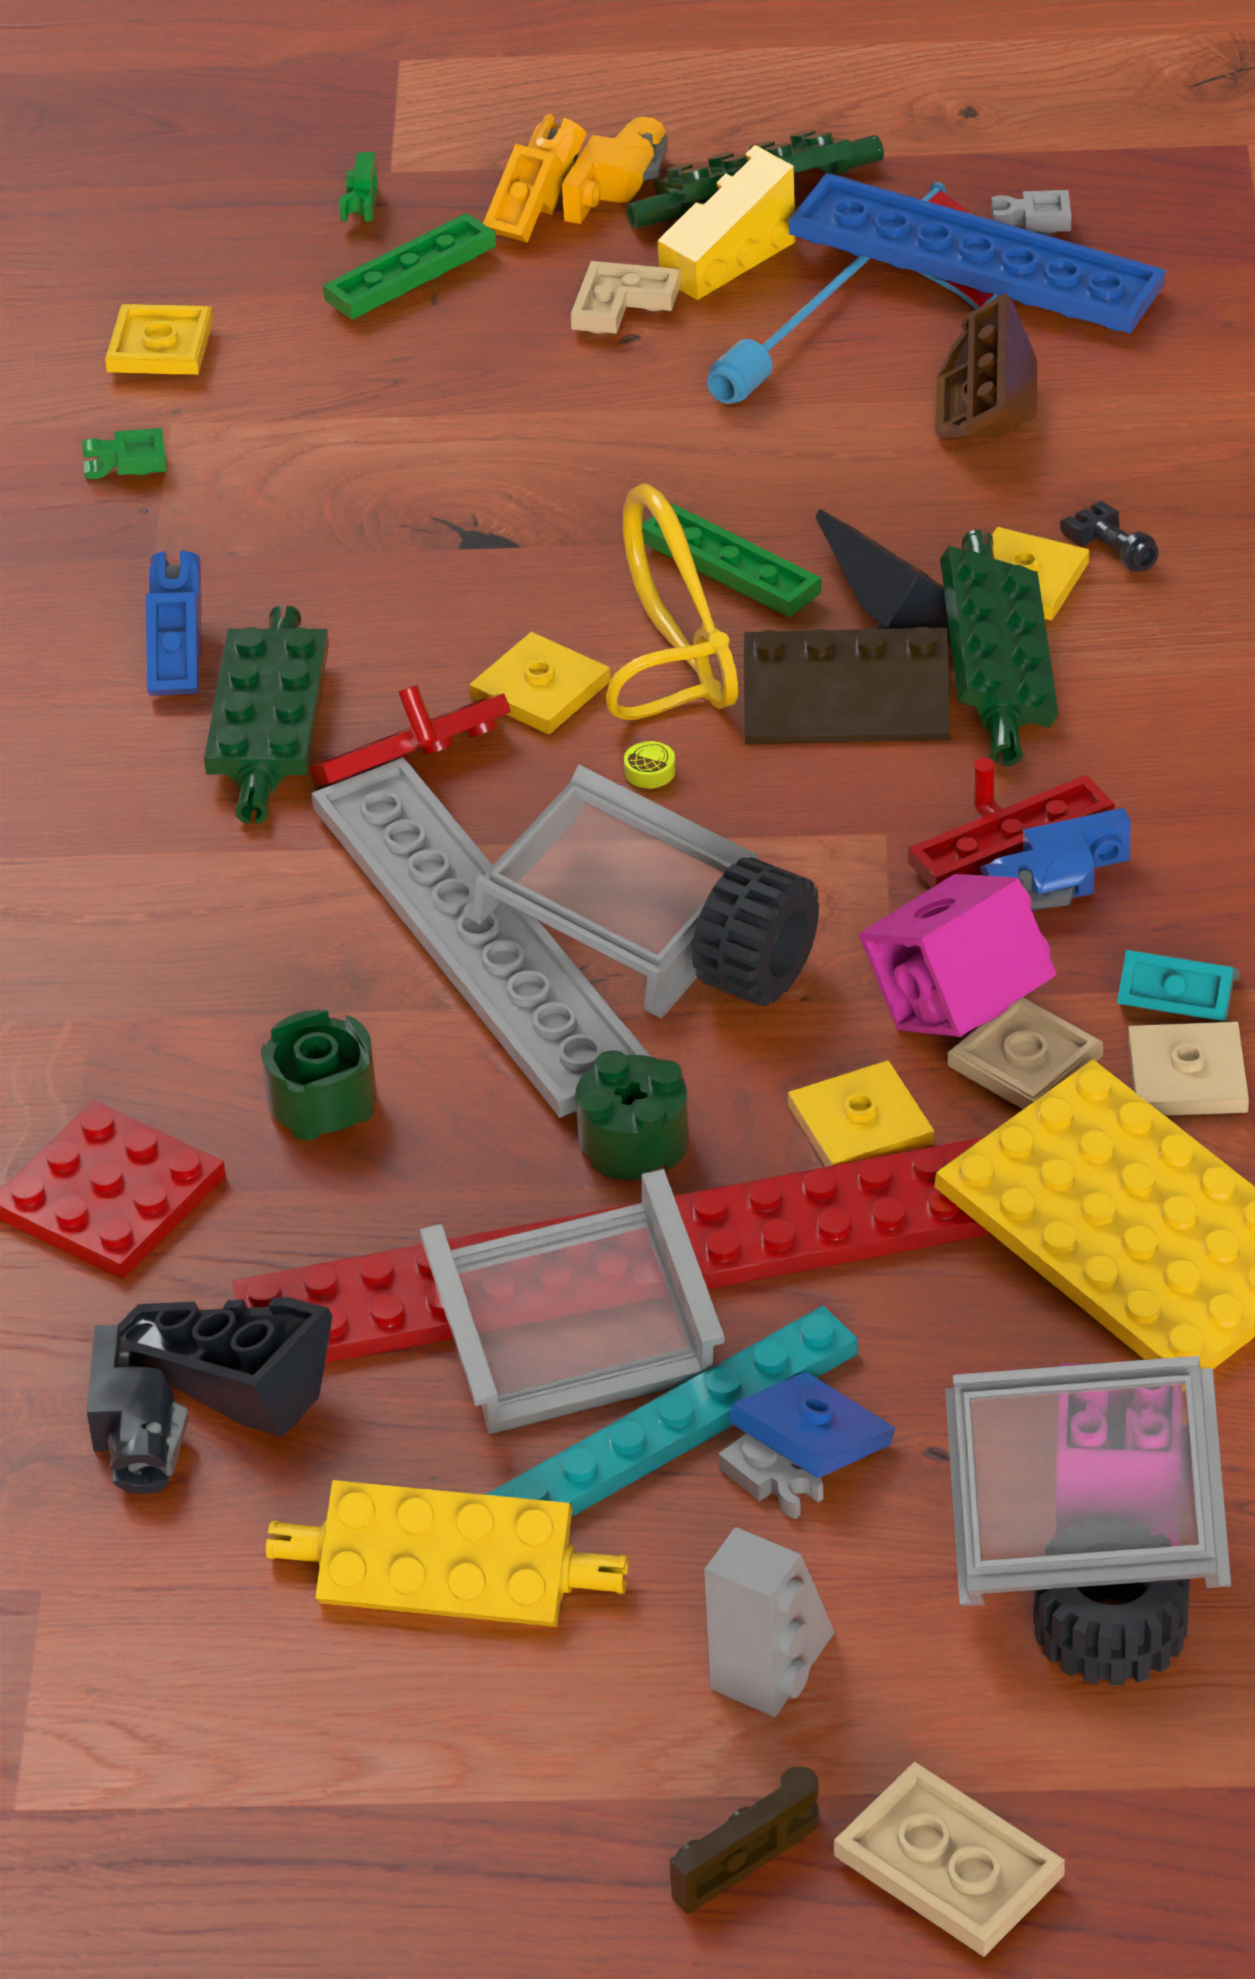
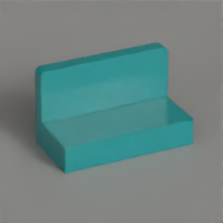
M1126 950L1117 1004L1227 1022L1234 980L1239 981L1240 970L1229 966Z

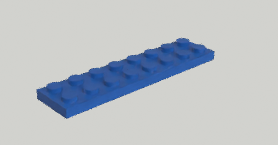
M829 173L824 175L790 218L789 223L790 235L804 238L814 244L835 247L848 251L855 256H866L890 263L897 268H907L928 274L938 280L966 285L983 293H993L1000 296L1007 293L1011 299L1017 300L1024 305L1038 306L1059 312L1066 317L1097 323L1114 331L1132 333L1165 283L1166 270Z

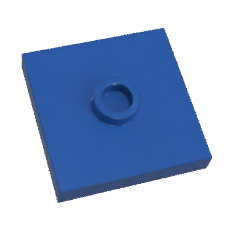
M803 1372L733 1403L729 1421L733 1425L816 1478L825 1476L891 1445L895 1432L894 1426L808 1372Z

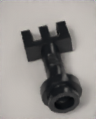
M1102 501L1091 505L1090 510L1083 509L1077 512L1075 518L1069 516L1060 521V529L1065 537L1080 546L1099 539L1119 551L1121 564L1131 571H1146L1158 559L1159 550L1155 540L1145 532L1138 531L1129 535L1118 529L1120 528L1119 511Z

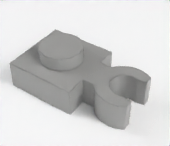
M1068 190L1023 191V199H1015L1005 195L991 197V214L994 221L1011 226L1025 225V230L1041 234L1071 231V208Z
M745 1434L718 1454L719 1470L759 1502L773 1493L778 1497L780 1510L788 1517L797 1519L801 1516L800 1499L796 1494H807L818 1503L823 1500V1482L821 1478L811 1475L749 1434Z

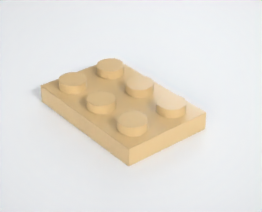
M915 1761L834 1839V1856L983 1957L1056 1885L1065 1873V1860Z

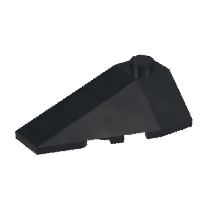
M822 509L818 511L815 518L862 610L879 621L875 628H947V636L950 635L943 585L854 527Z
M290 1297L272 1298L268 1307L248 1308L243 1299L227 1300L223 1309L199 1310L195 1302L138 1304L118 1324L121 1346L122 1348H131L133 1365L135 1367L160 1369L168 1384L243 1426L282 1437L300 1421L301 1416L319 1398L333 1315L328 1307Z

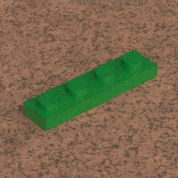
M465 213L324 284V300L353 320L496 247L495 231L468 213Z
M670 503L685 533L697 571L788 617L793 616L822 593L821 577ZM652 516L642 524L644 544L673 558L655 517Z

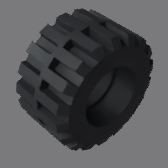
M746 857L741 858L736 864L728 867L708 895L697 922L692 949L694 951L692 958L693 968L696 969L695 975L697 978L703 981L704 984L757 1005L767 1006L770 1002L774 1003L780 999L800 974L813 946L818 926L820 905L818 903L819 894L817 888L814 887V883L810 879L752 857L749 859Z
M1099 1519L1086 1521V1528L1079 1530L1072 1526L1062 1531V1540L1053 1538L1045 1546V1555L1039 1556L1171 1547V1540L1163 1534L1157 1536L1150 1535L1151 1527L1140 1523L1135 1527L1126 1526L1125 1520L1112 1519V1524H1101ZM1190 1579L1034 1590V1624L1037 1643L1044 1644L1043 1654L1050 1662L1061 1660V1671L1070 1676L1077 1672L1084 1674L1085 1682L1097 1684L1099 1679L1110 1680V1686L1124 1685V1679L1131 1677L1136 1682L1149 1679L1151 1669L1161 1673L1170 1666V1656L1178 1657L1183 1649L1184 1638H1187ZM1111 1598L1128 1603L1108 1605L1095 1602V1600Z

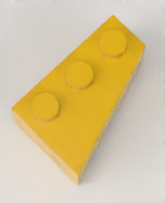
M754 145L745 154L749 161L733 177L725 174L716 183L720 190L704 205L696 202L658 240L659 267L681 269L680 291L699 300L796 242L795 236L789 234L790 218L795 213L793 165Z

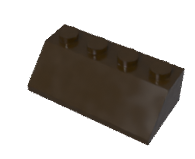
M916 627L906 629L866 628L860 630L815 629L812 631L765 630L761 632H744L745 744L950 740L947 628Z

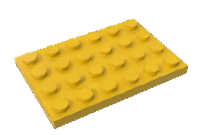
M1092 1059L936 1172L934 1187L1144 1360L1199 1356L1200 1369H1214L1255 1337V1186ZM1182 1384V1391H1183V1392L1186 1391V1385H1185V1384Z

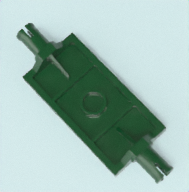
M813 129L791 134L790 143L775 145V141H766L754 144L793 165L794 173L816 167L829 174L838 175L848 172L850 169L884 159L882 142L877 135L849 142V139L832 137V132L816 134V130ZM727 152L707 158L709 165L693 168V164L689 163L666 169L667 177L653 180L656 196L626 204V214L630 226L633 229H638L670 219H680L697 200L713 196L720 190L716 183L725 174L733 177L749 160L745 154L734 156V152Z
M971 530L961 540L962 549L949 545L940 558L958 702L977 707L982 728L988 730L990 759L995 764H998L1000 761V751L1002 766H1013L1023 757L1018 729L1029 723L1049 728L1059 715L1039 577L1037 571L1030 570L1022 565H1014L995 559L993 536L985 532L984 545L982 530Z
M282 605L273 607L269 615L268 629L247 627L243 629H228L204 764L206 775H227L237 783L240 792L235 807V814L241 822L248 824L251 823L253 810H257L255 824L262 823L267 819L270 794L275 791L277 785L287 775H308L329 640L327 629L299 627L301 614L293 606H286L284 618H281Z

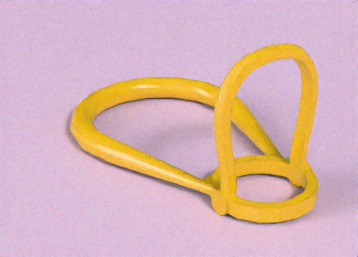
M647 483L634 487L628 492L623 507V539L626 558L634 587L645 612L659 632L674 648L640 656L618 670L610 680L606 693L607 709L611 715L617 718L637 720L662 713L702 697L709 700L717 709L735 705L738 698V680L732 653L729 649V637L724 632H720L713 623L691 551L678 517L662 492ZM644 506L649 508L657 520L669 550L703 621L701 629L696 630L694 634L693 645L689 644L662 602L653 581L646 557L642 532ZM716 654L720 665L723 693L721 692V683L714 679L709 662V655ZM686 660L697 672L701 683L700 685L681 690L647 704L635 707H624L617 704V698L623 684L639 671L655 665Z

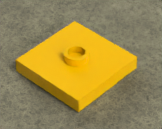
M121 305L105 358L107 372L199 375L213 323L212 307Z
M997 527L992 534L994 558L1010 564L1022 565L1038 572L1044 618L1053 620L1089 563V549Z
M530 632L469 684L470 698L478 701L488 696L505 693L511 709V713L506 715L550 735L610 682L611 671L610 667Z
M889 1060L787 1092L789 1109L825 1167L922 1149L934 1145V1129Z

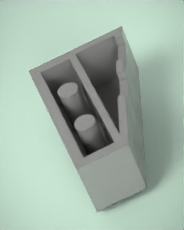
M735 1527L704 1569L710 1688L724 1696L776 1717L789 1697L796 1698L800 1695L807 1682L810 1667L832 1638L835 1631L802 1555Z

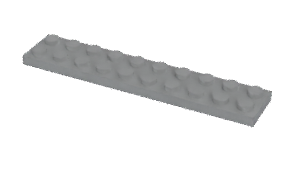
M404 757L312 793L313 809L559 1118L576 1111L575 1091L581 1077L595 1065L598 1055L606 1051L615 1050L625 1055L650 1056L537 919L504 902H501L481 925L463 916V908L474 897L475 879L479 875L484 876L493 865Z

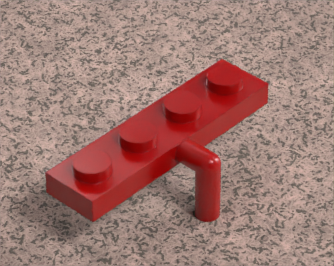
M418 685L400 690L398 693L411 727L309 766L314 786L330 783L333 785L359 775L363 770L376 765L380 767L403 757L408 762L406 754L419 748H423L425 755L438 752L454 745L451 736L468 730L470 738L499 727L496 718L511 713L505 693L485 697L430 719Z
M979 758L974 762L973 805L981 818L909 847L908 864L931 888L954 874L981 875L980 867L982 865L989 864L1003 856L1023 852L1024 829L1115 810V803L1086 774L1006 808H1002L994 800L995 763L990 758Z

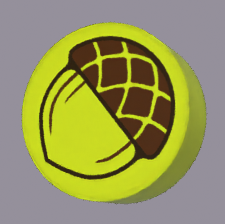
M646 741L633 745L624 755L626 779L631 784L646 789L666 785L674 778L676 773L674 751L666 744L655 741Z

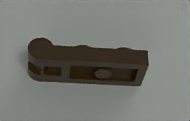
M802 1766L788 1769L782 1774L780 1779L781 1787L751 1807L740 1808L729 1817L725 1824L700 1840L695 1839L686 1843L674 1857L669 1859L672 1899L687 1915L818 1828L820 1822L819 1805L816 1801L819 1795L818 1777L814 1771Z

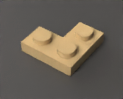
M591 261L570 314L571 329L589 331L595 334H617L626 307L644 308L649 311H672L681 286V269Z

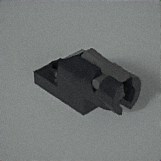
M97 1325L94 1329L87 1417L93 1451H109L111 1456L110 1469H113L112 1482L117 1487L136 1494L156 1493L166 1488L169 1476H172L180 1454V1446L189 1420L188 1410L186 1407L175 1403L170 1386L160 1369L133 1367L131 1348H122L118 1325Z

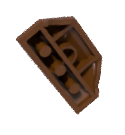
M1005 293L966 315L961 325L964 331L951 346L937 376L936 435L941 440L997 438L1010 430L1023 428L1031 419L1037 417V358L1012 299Z

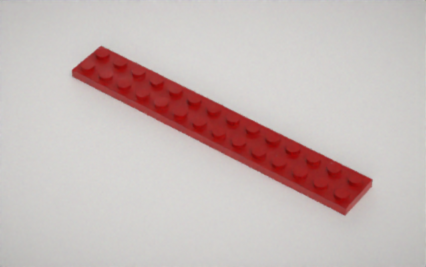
M985 1137L674 1196L707 1289L992 1235L934 1187L936 1172ZM640 1203L447 1239L450 1250ZM646 1228L459 1275L478 1334L670 1297ZM423 1244L232 1280L234 1299H243L248 1308L268 1307L272 1298L290 1297L328 1307L333 1315L325 1364L453 1339Z

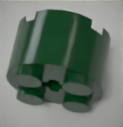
M309 1010L296 1013L278 1022L270 1030L271 1038L266 1046L264 1043L262 1045L261 1059L268 1108L274 1118L282 1125L290 1128L292 1134L298 1139L313 1140L323 1133L336 1132L355 1123L364 1122L374 1114L376 1082L371 1038L364 1025L353 1017L345 1015L346 1021L329 1018L327 1010Z
M615 1050L606 1051L598 1055L595 1065L581 1077L575 1091L578 1143L582 1155L583 1152L591 1161V1167L597 1172L620 1180H642V1174L649 1173L653 1169L667 1164V1169L669 1170L677 1165L685 1156L689 1146L687 1088L682 1077L680 1065L672 1060H660L645 1055H625Z

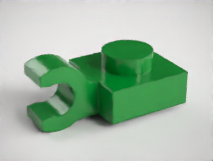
M357 152L354 170H347V194L341 196L338 201L341 222H347L348 215L352 212H356V215H364L365 222H370L374 217L379 191L375 152Z
M162 428L114 431L115 440L91 438L82 441L83 457L99 458L94 461H83L85 478L98 479L104 477L114 467H118V475H146L153 472H166Z

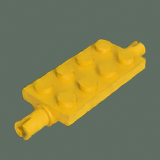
M332 1480L327 1520L323 1523L322 1527L271 1521L268 1534L273 1535V1539H267L266 1541L267 1559L280 1558L318 1562L320 1569L315 1599L322 1604L557 1627L560 1603L564 1593H570L572 1588H582L624 1594L627 1580L623 1579L624 1575H628L629 1570L628 1555L613 1556L576 1552L575 1546L570 1545V1525L573 1510L570 1503Z

